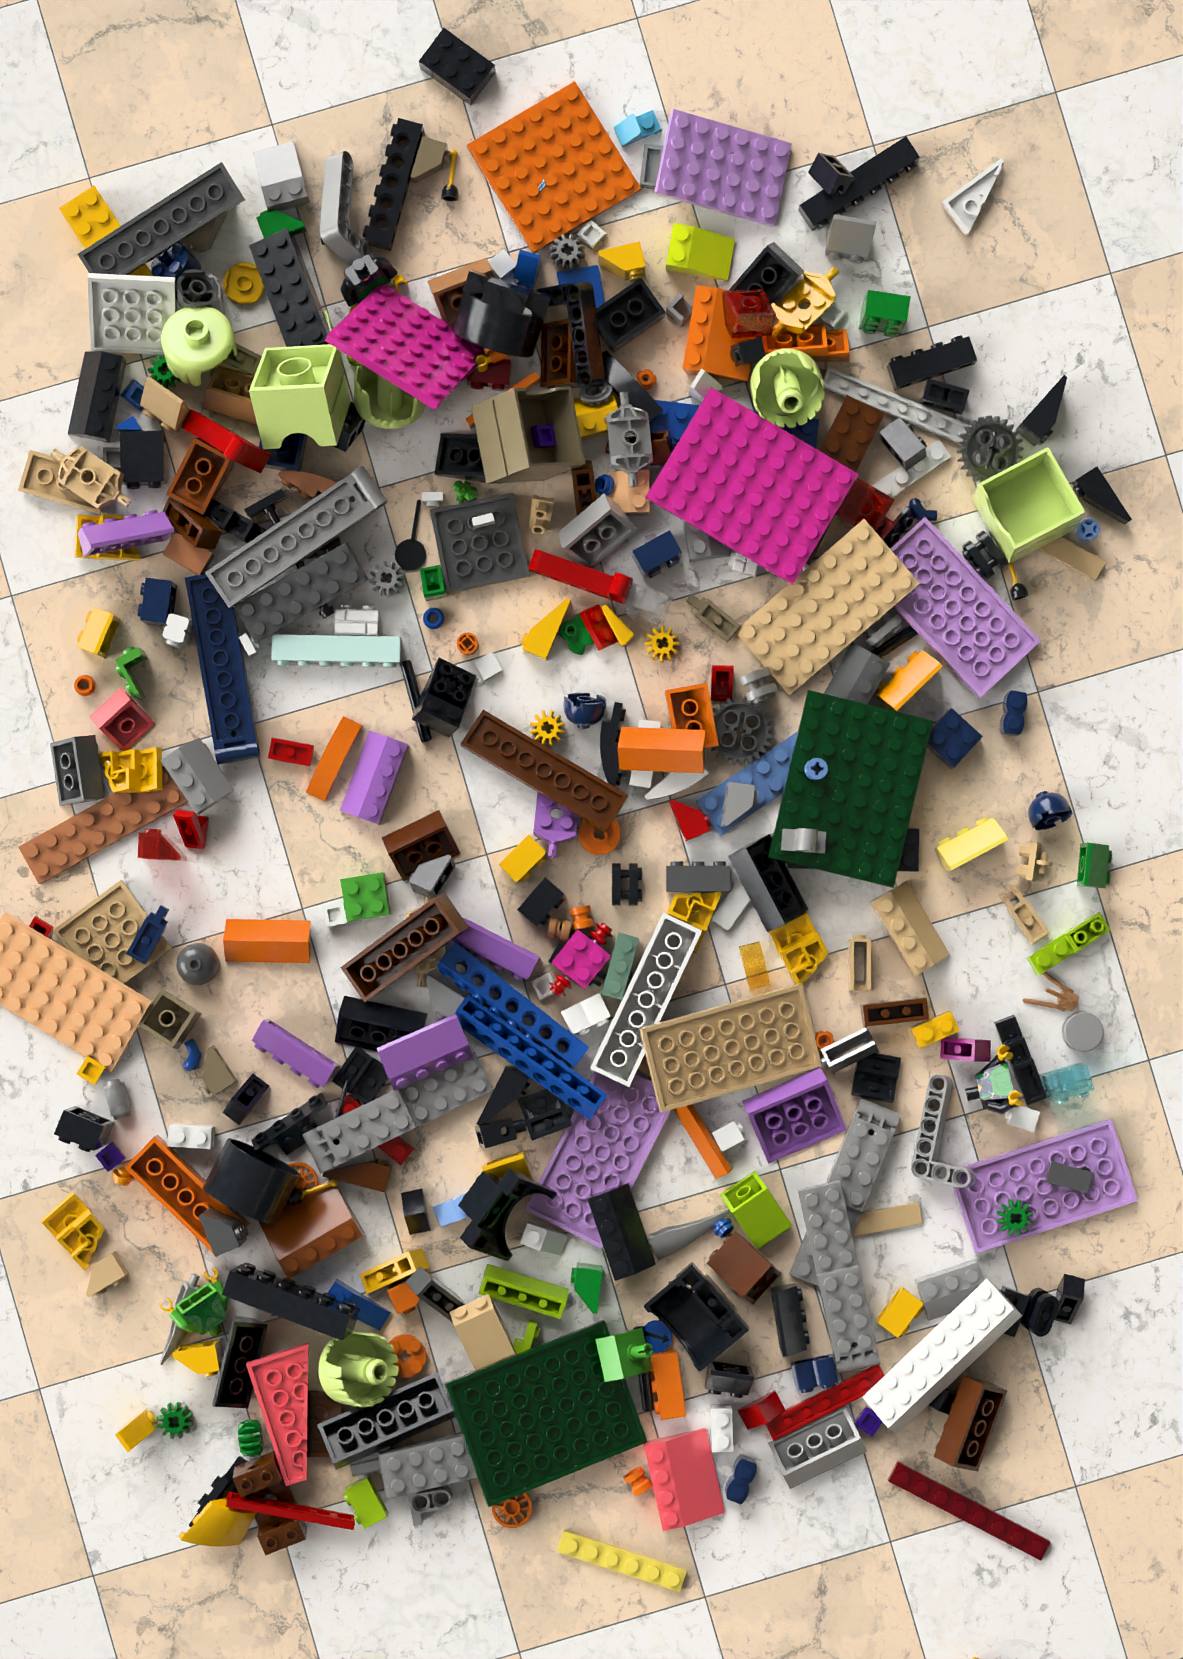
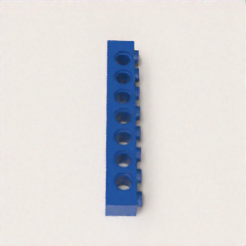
M456 942L450 946L436 964V967L439 968L438 971L443 976L452 978L458 988L463 991L467 990L472 994V998L481 1004L484 1003L489 1007L490 1011L503 1018L508 1024L571 1069L575 1068L589 1049L586 1044ZM456 965H463L465 973L458 972ZM473 978H479L482 981V986H476L473 983ZM490 991H496L499 999L491 998ZM507 1004L514 1005L515 1013L507 1010ZM524 1017H529L532 1020V1026H527L524 1023ZM541 1030L548 1032L549 1039L542 1038ZM558 1043H562L566 1047L565 1053L558 1050Z
M470 995L456 1009L455 1014L462 1029L588 1120H591L607 1097L606 1093Z

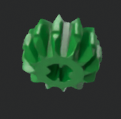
M157 354L156 358L158 361L150 360V364L154 367L147 369L152 374L150 377L160 385L163 383V387L168 389V383L173 388L176 387L174 381L181 382L180 378H176L171 370L167 371L166 375L162 373L165 367H168L165 355L161 358Z
M1009 1199V1207L1002 1203L1000 1206L1004 1211L996 1212L997 1215L1002 1216L996 1222L1003 1224L1000 1228L1002 1231L1008 1229V1235L1012 1236L1015 1230L1016 1234L1020 1236V1229L1022 1228L1027 1232L1029 1229L1025 1224L1033 1223L1032 1220L1027 1219L1033 1213L1031 1211L1025 1212L1029 1207L1028 1204L1021 1206V1200L1017 1199L1014 1205L1013 1201ZM1012 1213L1016 1215L1019 1213V1216H1017L1019 1218L1017 1222L1013 1220L1010 1222V1219H1012L1010 1217Z
M170 1402L167 1404L168 1409L163 1407L160 1410L163 1415H158L157 1420L162 1423L157 1427L158 1429L165 1428L162 1433L163 1436L170 1432V1439H174L176 1434L181 1439L183 1432L186 1434L190 1432L188 1426H192L194 1421L189 1420L193 1416L192 1412L186 1414L187 1405L180 1409L181 1403L177 1402L174 1408ZM176 1416L179 1418L178 1423L174 1425L172 1421Z
M252 1419L240 1422L237 1432L241 1454L244 1457L260 1455L264 1445L260 1422Z

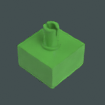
M642 1328L595 1339L605 1382L625 1379L652 1370L649 1357H652L654 1350L647 1351V1349H651L653 1346L650 1343H645Z

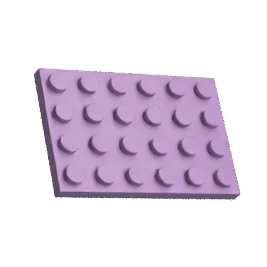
M673 109L670 114L654 194L773 227L776 224L792 143Z

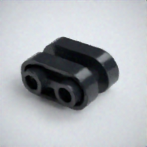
M982 530L976 535L978 542L973 544L971 541H968L962 546L963 551L961 553L968 562H973L976 566L974 570L981 578L985 577L988 580L995 575L993 567L997 566L999 569H1003L1008 565V561L989 535ZM982 549L989 555L990 560L986 561L980 553Z
M612 863V906H620L621 899H629V906H637L638 902H642V889H638V880H642V867H638V863H629V870H621V863ZM621 878H629V891H621Z
M1035 1288L1028 1295L1030 1298L1020 1323L1036 1336L1043 1337L1052 1328L1059 1309V1301L1055 1296L1042 1288Z

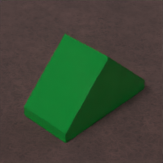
M441 565L421 568L420 574L425 600L446 598Z

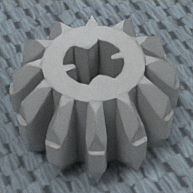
M562 234V241L555 238V245L550 246V250L554 252L550 254V258L556 259L554 262L555 266H559L562 263V270L566 269V265H569L570 269L573 270V263L580 266V259L585 258V254L582 252L585 250V245H579L581 242L580 238L573 241V234L569 235V239H566L565 235ZM568 248L571 251V255L567 256L564 253V249Z
M383 561L384 568H380L376 564L375 567L378 572L370 571V574L376 577L369 579V583L375 584L372 590L377 591L380 589L379 596H383L384 592L387 591V596L391 597V590L399 594L396 586L403 588L404 584L398 580L405 579V575H398L402 568L397 567L394 570L395 562H392L388 567L387 562ZM387 575L389 577L392 575L393 578H390L391 583H382V580H384L383 576Z

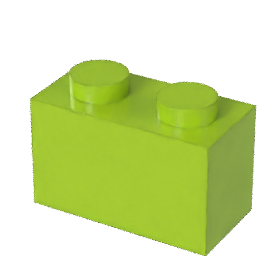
M371 1477L359 1479L346 1486L345 1494L343 1495L347 1504L353 1506L355 1510L353 1515L358 1525L362 1524L365 1529L388 1516L389 1512Z

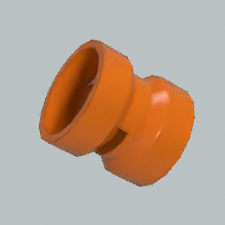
M463 633L457 639V647L463 655H473L478 650V640L472 633Z
M590 905L570 909V914L575 919L572 923L573 930L594 926L593 919L589 918L591 912Z
M641 1466L631 1470L623 1477L627 1484H632L631 1491L634 1496H639L653 1485L650 1479L644 1476L645 1471Z

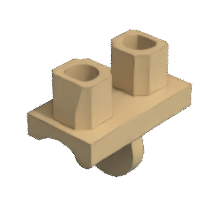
M533 495L528 527L532 528L531 532L533 534L544 535L545 531L550 530L554 498H541L538 495Z
M1038 842L1020 844L1019 856L1029 857L1028 865L1018 864L1016 875L1026 878L1028 881L1036 882L1038 867L1040 874H1045L1046 866L1052 867L1053 862L1047 861L1048 853L1042 852L1040 860L1042 844Z

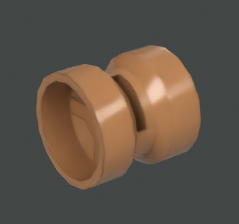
M551 917L547 938L554 939L556 937L568 942L572 921L564 920L562 922L558 921L557 918Z

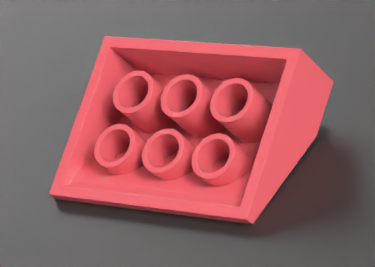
M706 1428L653 1439L644 1443L663 1531L684 1527L725 1513Z

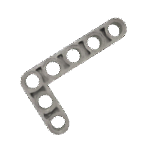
M342 151L325 159L320 236L331 250L351 266L355 259H361L367 254L373 258V253L370 246L349 227L353 160L349 152Z
M936 1074L930 1078L911 1171L914 1176L921 1179L959 1188H969L976 1182V1175L973 1170L938 1161L953 1082L946 1075ZM939 1079H943L945 1083L942 1090H939L937 1087ZM935 1100L940 1102L938 1111L933 1109V1102ZM931 1121H934L936 1124L933 1132L928 1128ZM926 1142L931 1144V1151L929 1153H926L924 1150ZM922 1163H925L927 1166L925 1174L920 1172V1165ZM943 1167L948 1172L945 1179H942L940 1176V1170ZM963 1172L968 1176V1181L965 1184L960 1180Z

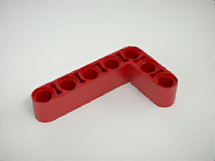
M193 409L190 410L181 427L222 451L225 457L258 473H262L271 456L270 453Z
M537 549L534 550L528 566L531 572L621 604H626L633 585V578L615 572L614 576Z

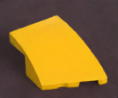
M105 513L100 517L80 514L76 516L74 558L140 561L141 555L136 547L84 557L78 531L83 527V524L95 522L98 525L103 524L104 520L116 518V521L123 520L124 516Z
M162 748L131 749L122 752L109 751L98 754L99 760L102 761L105 767L104 773L109 779L112 792L142 793L163 790Z
M721 892L675 894L668 909V915L702 930L693 950L695 954H697L722 894Z
M807 912L802 913L786 925L768 932L795 984L800 983L803 985L810 974L816 971L818 964L829 954L821 936L815 931Z
M72 1191L40 1221L71 1254L72 1258L86 1270L89 1266L90 1258L96 1250L97 1242L105 1228Z
M226 1498L213 1500L192 1520L194 1525L187 1532H181L178 1537L181 1541L204 1546L224 1547L240 1545L257 1512L226 1507Z

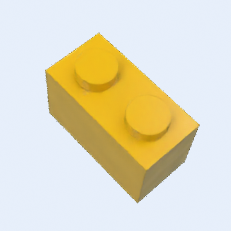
M528 834L499 866L516 883L520 880L524 882L532 874L530 870L535 865L539 867L547 859L545 857L547 852Z
M946 1011L909 1027L919 1048L960 1031L951 1011Z
M900 1286L875 1320L899 1338L900 1335L904 1336L908 1332L911 1320L913 1318L917 1319L920 1316L924 1303Z

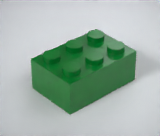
M868 290L861 306L858 329H863V332L867 334L883 332L888 337L900 335L907 323L911 296Z

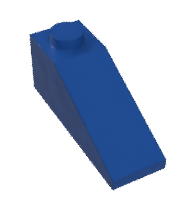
M339 1279L335 1280L328 1293L336 1296L335 1299L339 1301L348 1300L355 1303V1307L361 1308L357 1320L379 1331L391 1314L389 1310Z

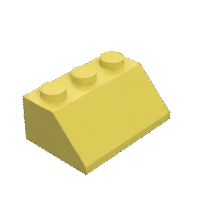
M984 817L975 822L977 826L969 830L967 826L956 832L957 837L950 840L948 836L937 842L939 846L934 849L946 871L953 870L1009 840L994 818L988 820L987 817Z

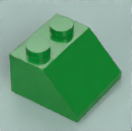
M1088 842L1080 844L1077 886L1106 888V884L1110 882V872L1107 871L1108 863H1111L1112 850H1109V845Z
M577 1262L576 1268L572 1267L570 1283H574V1290L591 1312L597 1314L603 1271L602 1265Z

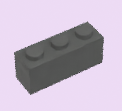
M670 862V866H666V892L731 891V866H726V862H713V866H705V862H692V866H683V862Z
M421 1266L406 1281L407 1285L420 1299L451 1322L450 1311L465 1305L464 1301L455 1292Z

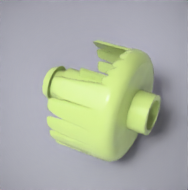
M185 307L180 309L167 320L162 330L161 343L167 366L176 378H180L186 384L190 381V384L193 386L201 385V373H207L216 365L221 364L228 357L231 349H233L235 356L238 352L232 325L223 313L212 307Z
M790 348L779 349L765 355L756 364L751 375L750 389L755 409L762 419H766L780 428H783L784 424L788 428H795L796 423L801 426L806 424L808 417L812 420L816 416V411L819 412L823 406L825 386L821 372L816 362L806 353Z
M361 364L356 368L354 375V404L358 414L365 421L376 427L397 429L412 424L423 414L426 404Z
M353 1331L343 1341L332 1338L325 1346L319 1361V1379L325 1393L334 1401L351 1406L372 1407L375 1404L381 1403L385 1399L381 1396H389L392 1392V1389L387 1386H395L396 1379L391 1376H397L399 1373V1367L392 1364L398 1362V1356L392 1353L394 1352V1347L388 1344L386 1338L373 1333Z

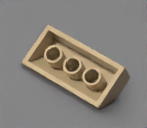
M907 881L870 902L913 976H917L949 955L947 948Z

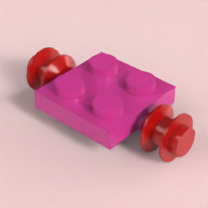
M602 922L601 925L596 923L598 929L590 931L592 940L577 930L551 962L552 965L564 973L563 976L555 975V983L549 982L551 985L550 990L558 997L561 995L566 996L564 992L566 988L572 989L570 980H573L585 990L611 957L610 954L598 946L599 944L607 945L605 939L608 936L613 937L611 934L612 929Z

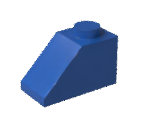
M520 249L513 278L514 284L526 289L535 288L541 268V255Z

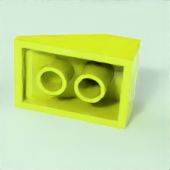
M673 223L665 270L728 281L735 239L695 226Z

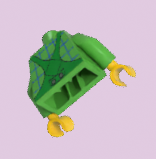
M212 1268L214 1272L213 1278H210L206 1271L204 1272V1278L211 1281L212 1284L208 1282L175 1305L176 1309L172 1307L173 1303L169 1298L166 1299L170 1302V1307L163 1308L160 1304V1308L170 1313L169 1317L179 1328L189 1332L198 1331L200 1335L209 1332L214 1337L222 1331L219 1324L226 1319L225 1311L227 1309L228 1297L222 1295L224 1286L221 1280L218 1281L217 1269Z

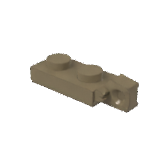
M691 594L686 600L694 608L691 612L695 617L727 643L741 627L740 624L709 599L707 600L703 597L699 600Z

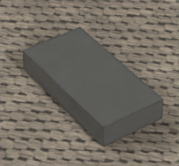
M1050 1161L1045 1182L1088 1193L1093 1172Z

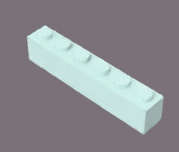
M272 634L271 660L277 662L278 666H290V662H298V666H311V663H319V666L331 667L332 663H341V667H353V663H362V667H375V664H383L385 668H396V664L401 662V637Z

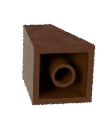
M735 1231L724 1239V1244L719 1250L717 1249L711 1253L707 1264L743 1299L754 1304L782 1272Z

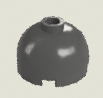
M190 269L184 271L175 285V298L182 308L212 307L219 294L215 279L213 277L210 279L205 275L206 272L202 270Z
M204 943L187 945L179 953L176 963L180 977L191 985H203L213 980L219 971L220 965L215 950Z

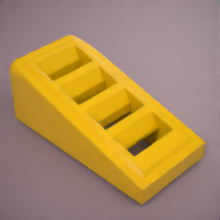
M604 604L602 612L620 646L623 648L634 637V633Z

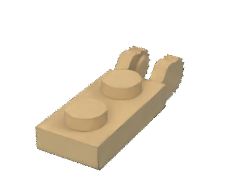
M1012 885L1010 889L1012 894L1019 900L1018 903L1012 905L1004 892L999 894L1025 937L1033 945L1050 932L1029 901L1022 896L1015 885Z

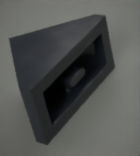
M422 1188L402 1192L403 1213L409 1234L431 1231Z

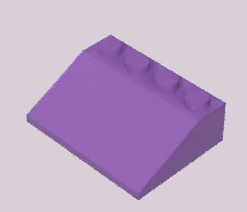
M821 1067L742 1101L768 1164L847 1130Z

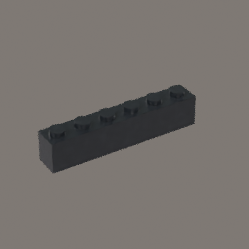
M907 136L851 171L850 173L855 179L851 181L843 195L839 193L842 185L837 188L833 196L828 195L823 189L800 204L798 211L811 231L816 228L821 230L829 224L828 220L832 219L834 214L843 216L847 212L846 209L850 206L856 207L864 201L865 196L877 194L882 190V185L887 182L892 184L900 178L899 174L904 171L909 173L918 166L916 163H918L920 156Z

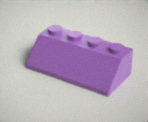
M157 510L145 512L144 516L137 517V514L125 516L123 520L116 521V518L104 520L103 524L98 525L95 522L85 523L78 531L83 555L86 557L166 541L174 533V528L165 512L158 513Z
M369 731L340 811L380 825L409 745Z
M463 918L469 929L452 941L465 950L469 949L475 952L473 956L484 962L487 958L494 962L493 967L504 971L505 968L512 971L511 976L520 981H523L524 978L529 979L540 958L538 955Z
M456 1014L376 1048L393 1090L405 1088L414 1082L426 1079L432 1074L444 1071L448 1067L473 1057Z
M264 1019L252 1039L256 1043L254 1045L256 1049L263 1053L267 1050L273 1054V1060L281 1065L284 1062L290 1065V1070L298 1076L305 1075L309 1078L308 1082L316 1088H319V1086L325 1087L339 1064L270 1019Z

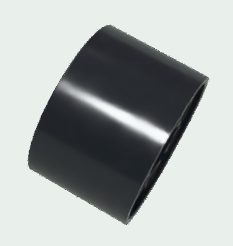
M228 1138L202 1188L210 1196L233 1210L260 1222L276 1225L301 1174L265 1151L257 1153L252 1145Z

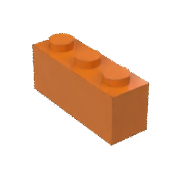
M677 1349L659 1353L654 1352L652 1359H649L652 1369L649 1372L654 1371L655 1380H651L652 1393H657L658 1401L654 1402L656 1415L660 1414L661 1420L686 1417Z

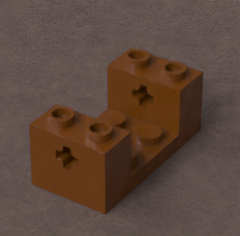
M275 1451L234 1467L233 1481L240 1497L250 1495L265 1498L267 1494H274L277 1497V1501L297 1504L290 1486L285 1485ZM256 1513L255 1520L259 1527L257 1537L265 1556L306 1540L307 1526L305 1521Z

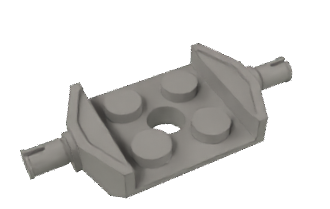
M620 392V408L604 418L607 421L611 460L609 466L628 474L629 487H638L636 473L653 462L649 416L643 409L632 407V404L629 405V392ZM625 434H634L636 438L635 443H628L625 440Z

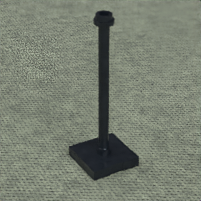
M281 488L244 510L250 518L264 512V514L268 515L274 526L280 522L275 512V505L288 497ZM300 561L295 565L300 569L305 566V563ZM327 603L319 607L321 609L319 615L323 619L334 613L333 606L329 607Z

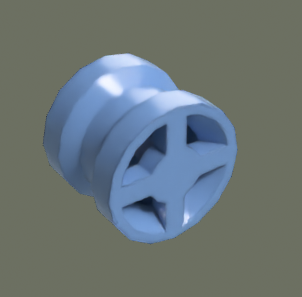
M1093 519L1083 520L1076 529L1077 537L1083 542L1092 541L1100 532L1099 524Z
M821 758L811 759L805 764L804 768L806 776L811 780L823 778L828 771L826 762Z

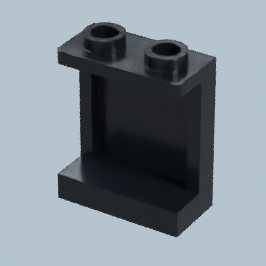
M162 430L119 432L121 473L124 474L122 484L127 486V489H140L141 485H148V488H161V485H166L167 480L165 479L164 466L165 433Z

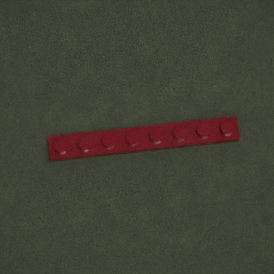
M899 1461L896 1462L888 1478V1482L1040 1561L1051 1543L1049 1539Z

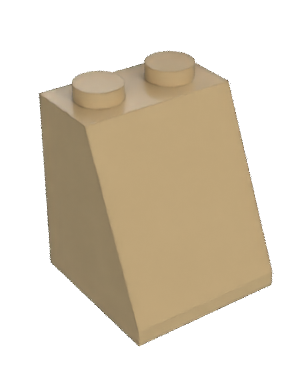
M489 1294L450 1311L453 1325L475 1371L516 1356L507 1327Z

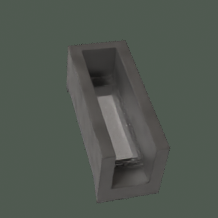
M865 1027L822 1048L821 1051L824 1057L820 1059L825 1069L830 1068L832 1073L835 1074V1072L873 1053H880L868 1028Z

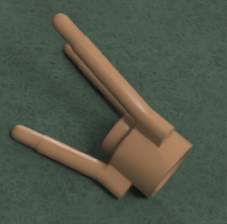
M1045 972L1042 975L1063 990L1058 993L1045 988L1047 993L1058 997L1057 1003L1059 1004L1026 998L1022 1000L1024 1003L1059 1009L1065 1012L1066 1009L1070 1011L1075 1009L1079 996L1073 994L1074 990L1067 988Z

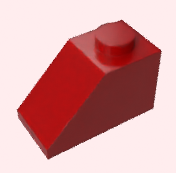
M675 800L669 802L685 841L710 831L708 827L712 825L707 814L703 815L702 811Z

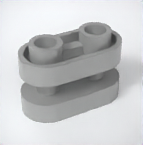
M887 612L881 617L886 623L877 632L872 626L865 631L870 637L865 641L870 648L873 645L878 648L886 641L884 638L889 632L894 634L902 627L900 623L903 619L898 614L892 618Z
M768 667L738 678L741 686L748 685L751 690L745 694L748 702L753 701L754 704L776 696L774 692L778 691L775 682L768 684L766 677L771 675Z

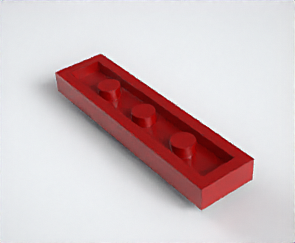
M349 1094L344 1100L340 1116L362 1106V1104ZM400 1136L377 1146L400 1166L415 1149Z

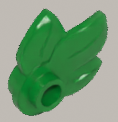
M579 614L572 620L564 621L560 625L559 634L562 639L567 641L568 647L573 653L583 655L585 645L594 644ZM568 627L573 628V634L567 632Z

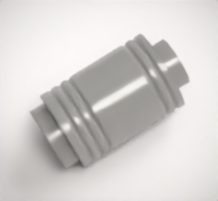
M119 1078L107 1081V1086H104L109 1110L114 1120L131 1116L130 1111H132L125 1081L120 1082Z

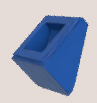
M132 379L120 396L138 410H141L140 403L144 386Z
M134 416L115 426L119 432L143 431Z

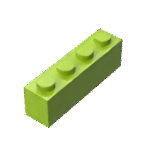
M487 1264L478 1294L483 1296L489 1294L493 1299L561 1319L569 1289Z

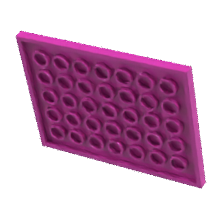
M711 387L646 495V499L793 585L853 485L858 473L770 421L762 419L758 414Z

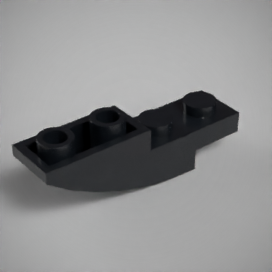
M614 702L611 722L602 721L600 732V755L607 783L614 787L615 785L620 786L622 773H618V746H615V742H619L621 732L618 729L619 721L624 722L626 709H622L623 703Z

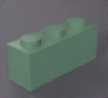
M618 932L601 992L602 995L622 1000L639 938Z

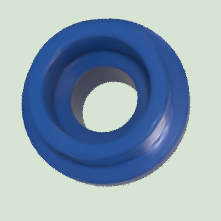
M606 474L599 476L595 480V490L600 495L605 493L608 496L611 494L614 488L613 478Z
M430 608L425 611L423 622L430 629H438L444 623V614L438 608ZM432 615L438 617V620L434 623L430 621Z
M730 1219L719 1220L714 1226V1234L721 1238L728 1236L734 1229L732 1221Z

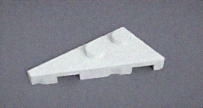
M1002 158L941 203L965 236L968 235L1004 164Z

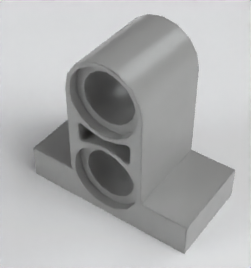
M806 828L782 829V851L825 853L826 832Z
M440 1486L408 1494L413 1526L422 1525V1512L447 1508L452 1501V1490L447 1486ZM439 1493H446L448 1500L441 1502L437 1499V1495ZM423 1496L427 1499V1503L419 1505L416 1503V1498Z

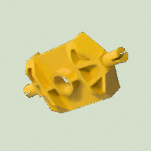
M833 266L823 276L804 271L803 279L777 305L775 303L771 304L777 324L768 331L769 335L775 338L782 330H788L796 334L804 333L837 300L831 286V281L840 273L839 270ZM803 303L810 304V307L807 309L799 308Z

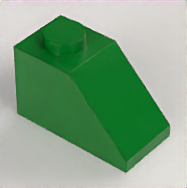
M266 210L256 217L264 238L286 228L294 236L307 231L302 221L277 210Z

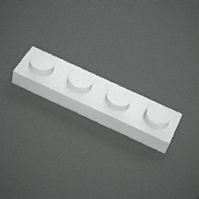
M940 440L927 447V456L906 471L901 465L869 488L880 506L951 457Z

